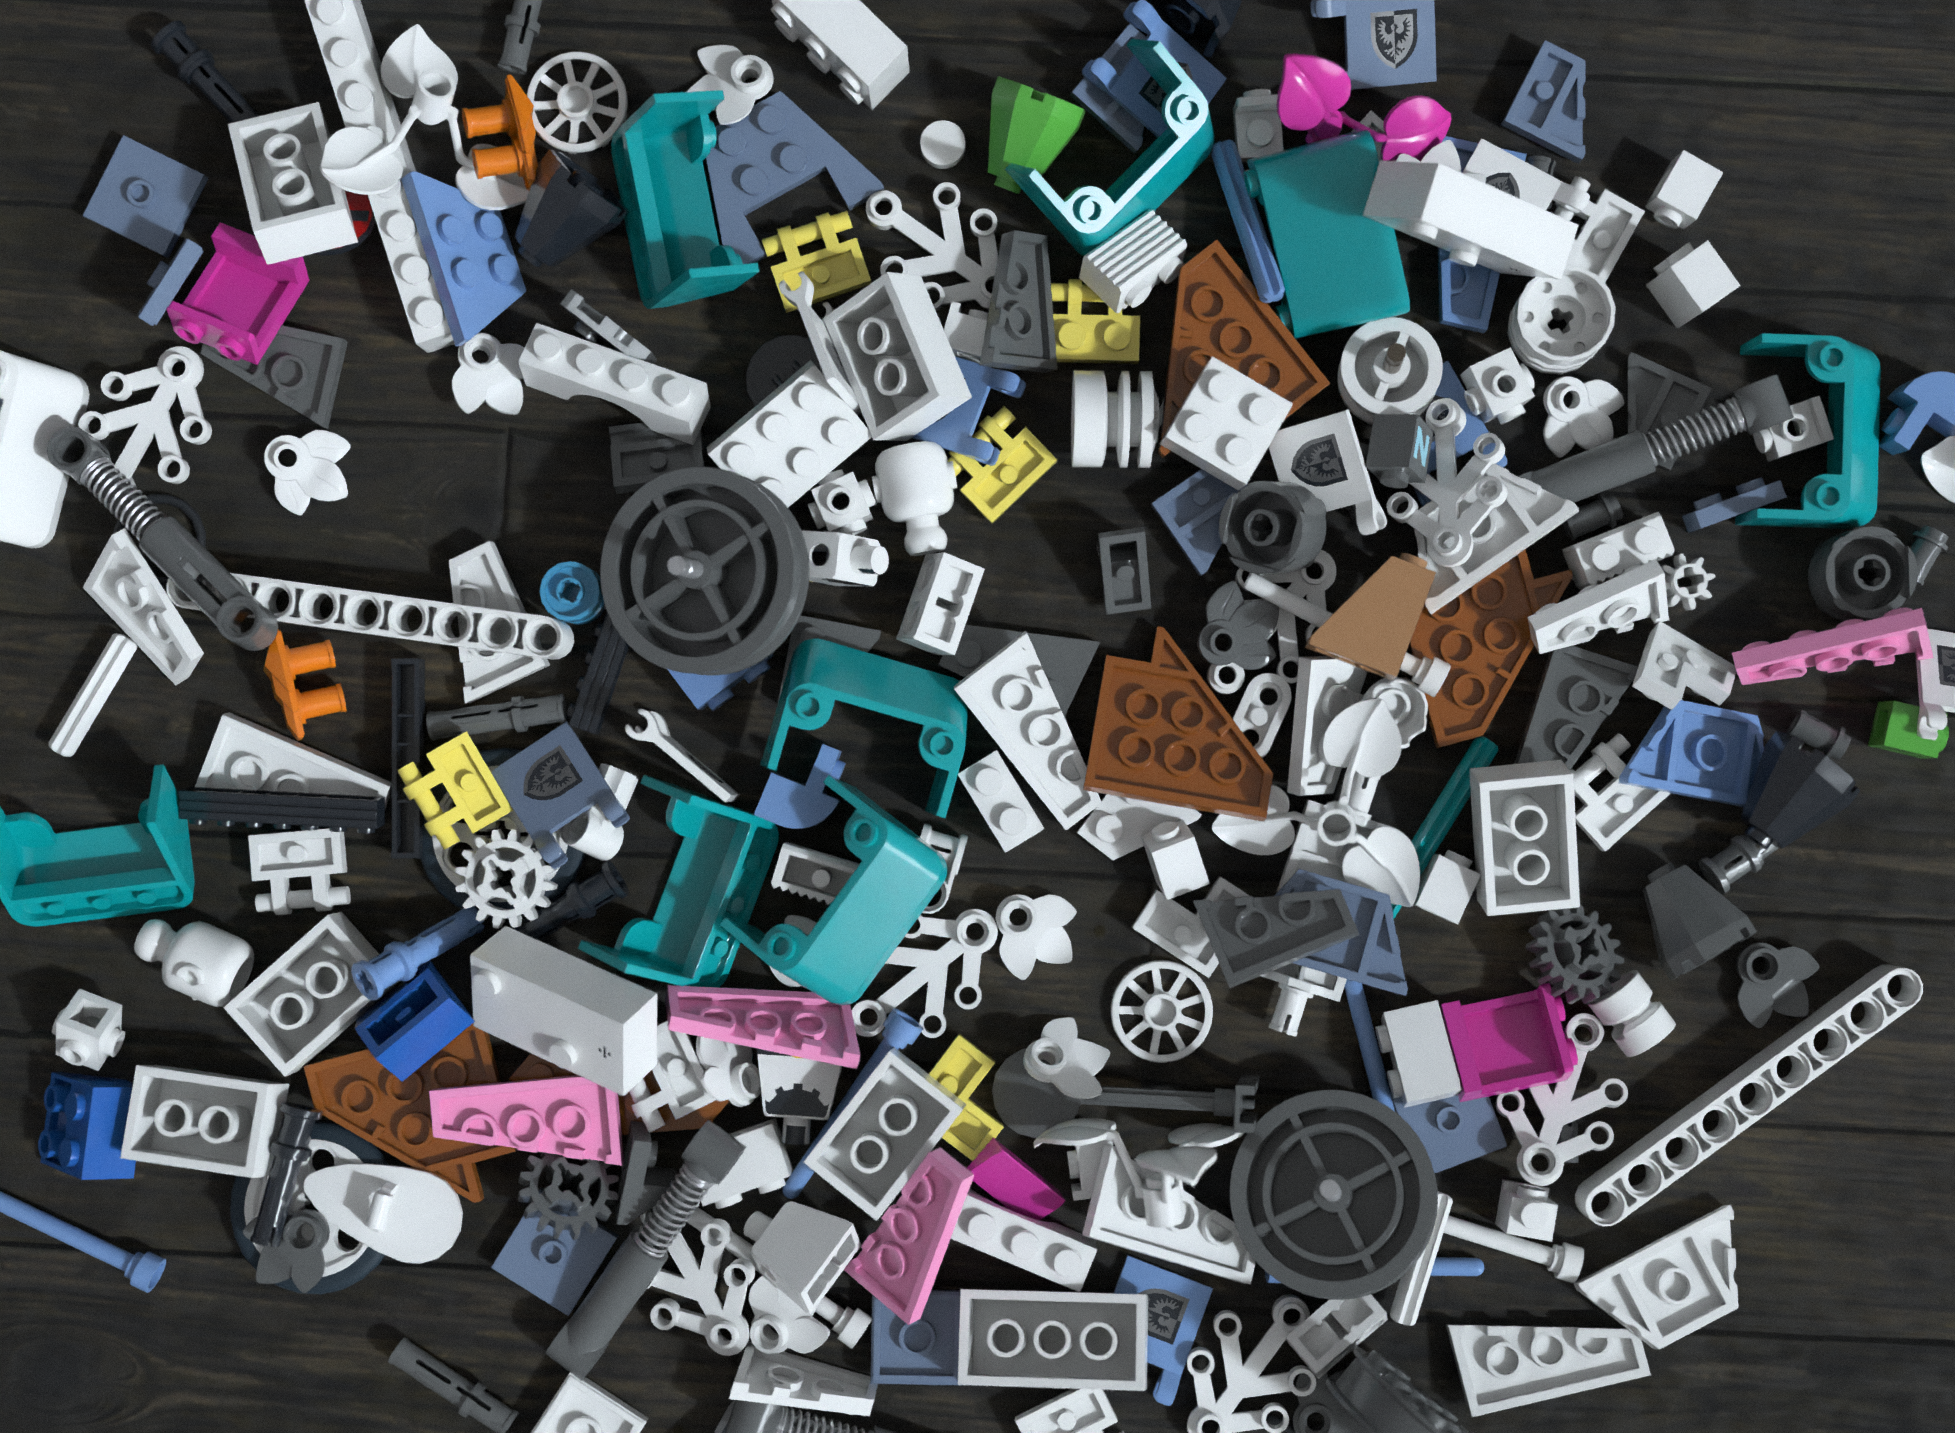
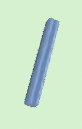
M1232 140L1217 142L1212 148L1211 156L1259 299L1266 304L1279 301L1283 298L1285 287L1255 199L1249 198L1243 177L1245 170L1236 143Z

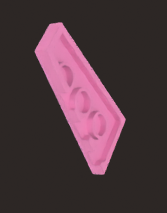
M1897 608L1888 611L1881 618L1868 621L1851 619L1839 623L1834 629L1822 632L1813 630L1800 631L1791 635L1788 640L1771 644L1766 641L1754 642L1746 645L1741 651L1732 653L1735 669L1742 685L1802 677L1807 673V667L1816 666L1817 670L1827 671V673L1846 671L1853 661L1863 659L1873 661L1874 666L1894 664V656L1915 652L1917 660L1934 658L1922 608L1915 610Z
M667 986L665 1004L668 1030L854 1069L858 1067L860 1051L850 1004L839 1005L831 1003L813 992Z
M579 1075L435 1088L429 1091L433 1137L488 1146H506L534 1153L538 1151L564 1155L563 1157L580 1160L604 1161L606 1164L619 1166L624 1164L618 1093Z
M941 1148L927 1154L901 1190L902 1196L896 1204L887 1209L882 1216L883 1222L866 1238L861 1245L862 1251L860 1254L852 1259L844 1269L845 1272L908 1325L921 1319L974 1177L972 1172Z

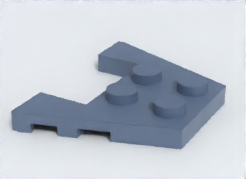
M781 91L754 105L751 112L741 121L716 126V145L714 148H711L710 154L706 157L722 244L730 245L734 252L740 255L743 264L757 263L767 257L745 216L822 172H828L849 211L867 202L869 197L875 192L884 190V186L879 179Z

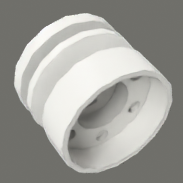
M1565 265L1561 279L1534 277L1528 282L1509 314L1508 336L1513 351L1525 365L1541 373L1563 374L1579 369L1605 344L1614 327L1616 307L1610 289L1598 275L1580 266ZM1553 318L1556 321L1564 319L1567 323L1562 331L1559 328L1551 331L1548 324Z
M1074 370L1071 404L1072 467H1102L1107 447H1116L1120 468H1127L1129 447H1136L1138 468H1150L1152 454L1158 442L1159 399L1153 385L1152 371H1140L1137 392H1130L1129 371H1122L1118 381L1117 392H1108L1104 371Z

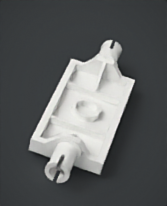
M1355 770L1348 805L1355 814V833L1361 834L1367 839L1375 828L1384 826V824L1371 820L1372 815L1368 814L1381 776L1365 778ZM1307 800L1302 814L1318 819L1319 812L1324 805ZM1299 822L1277 892L1298 869L1345 882L1342 868L1344 856L1350 848L1359 844L1357 842L1353 844L1348 842L1342 846L1329 845L1321 839L1318 830H1311L1309 826ZM1293 963L1261 975L1262 977L1279 982L1278 987L1282 988L1272 1021L1268 1027L1296 1037L1307 999L1313 998L1315 994L1340 1002L1347 979Z

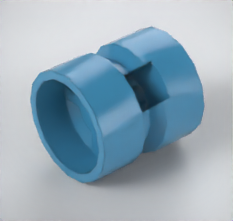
M572 561L558 563L549 569L543 577L540 587L541 601L546 610L557 619L567 623L582 625L593 622L604 612L605 603L601 589V578L598 573L589 567Z

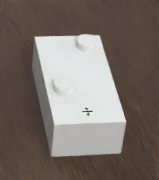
M1380 160L1363 213L1365 217L1449 251L1448 259L1455 263L1475 267L1477 263L1503 274L1551 279L1562 278L1579 226L1440 163Z
M507 926L503 927L470 954L474 1027L622 1096H625L657 1065V993Z
M960 1290L958 1385L1145 1391L1147 1389L1148 1295Z

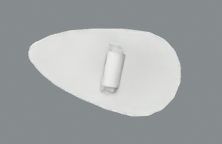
M348 1163L330 1166L313 1172L304 1180V1192L314 1207L329 1222L375 1251L401 1262L421 1264L439 1258L453 1246L461 1231L463 1211L459 1196L446 1180L432 1172L405 1166Z

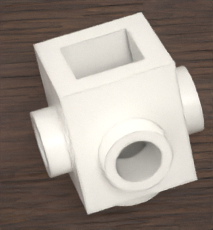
M1511 347L1470 366L1460 375L1467 388L1464 391L1466 403L1475 416L1480 415L1483 423L1498 418L1500 424H1504L1526 412L1523 405L1535 397L1532 391L1534 388L1533 377L1524 364L1519 365Z
M842 469L831 472L818 482V487L811 490L815 501L807 505L818 529L827 526L829 532L856 535L867 529L866 522L873 520L869 507L877 503L867 480L857 482L853 472L844 475ZM840 494H845L850 499L848 507L843 510H837L832 505L833 498Z
M79 989L67 1007L59 1012L54 1021L52 1034L56 1035V1055L62 1057L70 1064L76 1066L84 1065L99 1071L108 1056H116L123 1045L125 1031L121 1030L122 1005Z

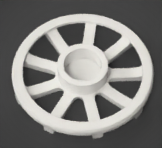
M575 51L551 58L536 71L527 90V97L534 105L532 119L537 134L552 147L571 154L588 152L601 146H606L613 138L614 132L623 124L627 117L628 99L622 78L610 63L591 53ZM573 59L592 62L583 82H577L571 63ZM563 62L568 83L563 87L545 75L550 68ZM601 66L610 74L614 81L597 90H592L590 87ZM539 81L558 94L557 100L534 101ZM618 90V110L597 103V99ZM559 109L560 114L548 126L543 128L537 119L535 111ZM593 113L615 118L611 127L604 134L592 118ZM566 120L571 122L569 143L551 136ZM581 121L587 123L596 137L595 140L577 144Z
M1168 960L1146 962L1128 972L1119 982L1111 1003V1020L1119 1040L1130 1052L1151 1062H1173L1190 1055L1205 1040L1213 1018L1211 996L1202 979L1185 965ZM1160 968L1180 972L1168 992L1162 989ZM1151 970L1154 993L1148 994L1133 979ZM1188 977L1195 983L1201 994L1178 1000L1176 995ZM1127 986L1144 1001L1142 1006H1119ZM1204 1002V1023L1182 1015L1181 1010L1183 1008ZM1119 1014L1142 1015L1143 1021L1125 1034L1120 1023ZM1177 1023L1185 1024L1200 1031L1196 1039L1187 1047L1175 1028ZM1151 1027L1153 1029L1150 1051L1146 1052L1138 1048L1131 1041L1146 1028ZM1163 1031L1169 1032L1179 1050L1178 1052L1165 1055L1157 1054Z

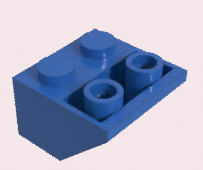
M429 960L418 968L412 979L406 982L402 981L358 1017L355 1030L374 1058L403 1082L475 1021L434 964Z
M52 1072L50 1085L46 1088L44 1094V1106L47 1113L45 1129L40 1134L38 1141V1150L41 1156L40 1162L80 1180L134 1178L136 1160L120 1158L133 1083L124 1079Z

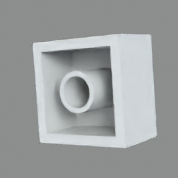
M1212 356L1204 366L1159 444L1233 488L1240 490L1248 483L1293 403Z

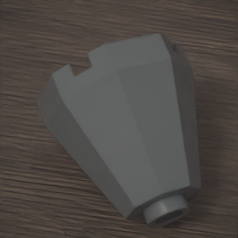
M1668 863L1647 876L1651 884L1643 889L1660 965L1670 981L1732 948L1733 944L1739 941L1742 942L1757 932L1747 915L1687 865L1675 869L1672 863Z

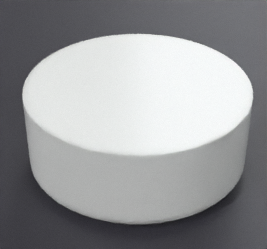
M946 120L933 122L922 133L920 140L921 153L926 162L931 166L939 169L951 168L958 164L964 156L966 147L965 136L962 130L953 122Z

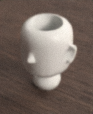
M930 441L902 444L882 451L875 463L876 476H872L876 502L882 503L883 511L888 519L894 522H906L907 534L904 538L906 551L911 556H919L945 550L947 535L939 526L938 516L947 513L953 506V489L957 488L953 461L948 462L944 449L939 444Z
M149 920L139 931L134 944V951L142 960L147 962H163L161 968L162 980L169 988L188 995L193 1000H199L215 1007L227 1005L243 990L254 964V952L249 943L238 936L200 921L189 923L178 932H175L163 920Z

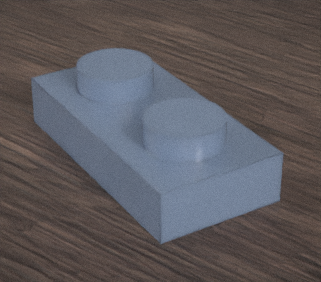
M1761 477L1736 486L1738 496L1723 501L1720 493L1693 502L1696 511L1682 516L1688 533L1786 498L1781 480L1765 485Z

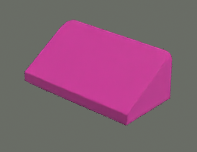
M994 1137L967 1167L974 1174L972 1181L1006 1208L1021 1215L1040 1220L1059 1208L1066 1201L1057 1188Z

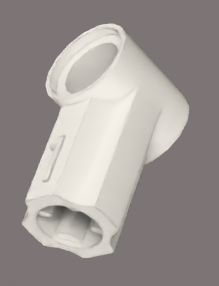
M601 763L599 771L626 810L638 779L626 771ZM598 803L564 825L562 829L564 843L600 861H608L613 858L619 851L624 838L622 826L615 828L606 818Z

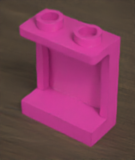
M220 222L211 236L216 250L214 256L183 304L172 301L167 307V312L174 332L183 340L193 344L201 342L216 348L222 355L231 360L239 361L243 359L258 365L308 284V273L303 256L267 265L255 236Z
M1550 983L1540 984L1537 990L1462 1006L1458 1000L1444 1003L1440 1006L1462 1089L1458 1094L1460 1102L1566 1081L1574 1072L1573 1066L1578 1064L1575 1044L1572 1038L1565 1039L1561 1021H1565V1009L1560 995L1556 997L1551 995Z

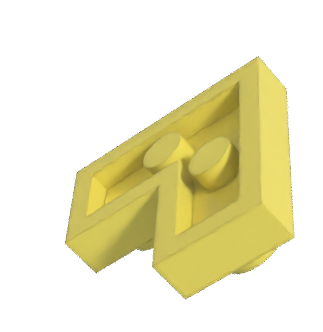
M958 1034L928 1074L966 1103L964 1109L942 1138L973 1161L991 1139L998 1136L1004 1125L969 1099L970 1095L995 1064V1061L962 1035Z

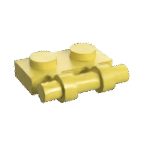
M847 211L832 216L827 212L815 216L817 220L815 222L791 229L789 225L777 229V235L762 239L767 257L784 251L788 260L771 266L786 313L798 308L784 297L779 289V283L785 280L791 291L797 290L802 283L798 275L801 271L813 283L814 294L812 304L872 283L857 238L839 243L836 233L853 228ZM823 238L826 248L800 256L798 246Z
M1068 279V284L1051 283L1052 301H1067V314H1053L1057 362L1139 363L1140 316L1122 315V310L1118 314L1109 306L1108 315L1081 314L1082 302L1104 301L1086 284H1082L1081 279Z
M1005 406L992 418L987 415L978 424L980 429L972 436L973 438L990 443L994 442L1001 449L994 466L985 465L982 467L976 460L952 451L949 452L951 457L948 459V462L953 461L955 477L962 470L972 477L960 489V492L991 524L1057 462L1052 453L1026 427L1014 439L1004 431L1016 420L1015 416Z
M467 731L426 754L435 771L422 777L414 761L397 770L406 785L403 791L409 801L415 800L427 820L424 826L429 835L433 836L435 834L444 850L460 841L451 826L457 821L464 819L473 834L513 811ZM440 783H443L456 805L446 812H443L430 790Z

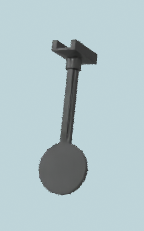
M1027 1048L1021 1049L1005 1059L995 1074L992 1087L994 1107L1003 1123L1016 1133L1032 1138H1037L1052 1126L1073 1120L1083 1104L1212 1111L1214 1116L1233 1117L1234 1132L1253 1133L1259 1117V1112H1245V1109H1254L1255 1099L1245 1098V1096L1255 1095L1260 1085V1076L1241 1075L1235 1089L1215 1088V1092L1101 1086L1102 1092L1099 1096L1091 1099H1078L1063 1094L1053 1083H1045L1034 1079L1026 1071L1023 1063L1024 1053ZM1040 1060V1061H1042L1043 1063H1045V1064H1047V1065H1051V1064H1050L1048 1061H1046V1060Z

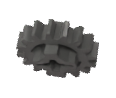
M1580 904V907L1571 909L1549 910L1537 918L1539 923L1532 926L1528 931L1535 939L1526 944V949L1536 954V958L1529 962V966L1531 968H1540L1542 971L1537 980L1539 984L1549 981L1552 984L1551 995L1556 997L1565 992L1567 1003L1570 1004L1580 999L1584 1004H1587L1613 990L1611 984L1621 979L1620 973L1614 968L1623 964L1624 958L1614 954L1613 949L1617 948L1621 943L1619 940L1609 939L1607 934L1612 928L1610 924L1600 926L1597 923L1598 912L1593 911L1585 916L1583 906Z
M540 1152L541 1159L530 1155L526 1166L531 1172H521L518 1183L528 1188L520 1190L517 1198L519 1202L530 1203L525 1209L523 1216L525 1219L534 1216L539 1218L536 1228L538 1232H541L549 1225L553 1227V1239L558 1240L563 1230H569L571 1238L576 1240L580 1235L581 1227L584 1226L592 1234L598 1227L596 1218L605 1222L609 1219L612 1212L606 1205H615L619 1196L614 1191L609 1190L616 1187L619 1182V1176L607 1175L612 1164L591 1159L563 1157L564 1155ZM567 1161L576 1162L582 1164L583 1166L570 1164ZM545 1171L547 1174L546 1179L550 1185L539 1194L538 1180ZM562 1182L567 1187L575 1184L577 1187L575 1195L570 1190L562 1193L559 1190ZM597 1183L598 1199L592 1207L588 1190ZM553 1211L568 1213L570 1216L558 1215Z

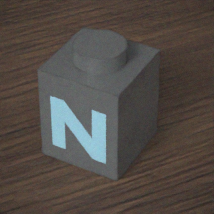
M1374 414L1366 467L1380 480L1381 484L1387 487L1405 488L1408 486V483H1425L1433 430L1418 414Z

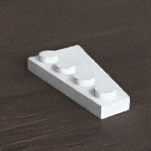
M230 712L222 714L195 787L384 796L385 808L392 793V782Z

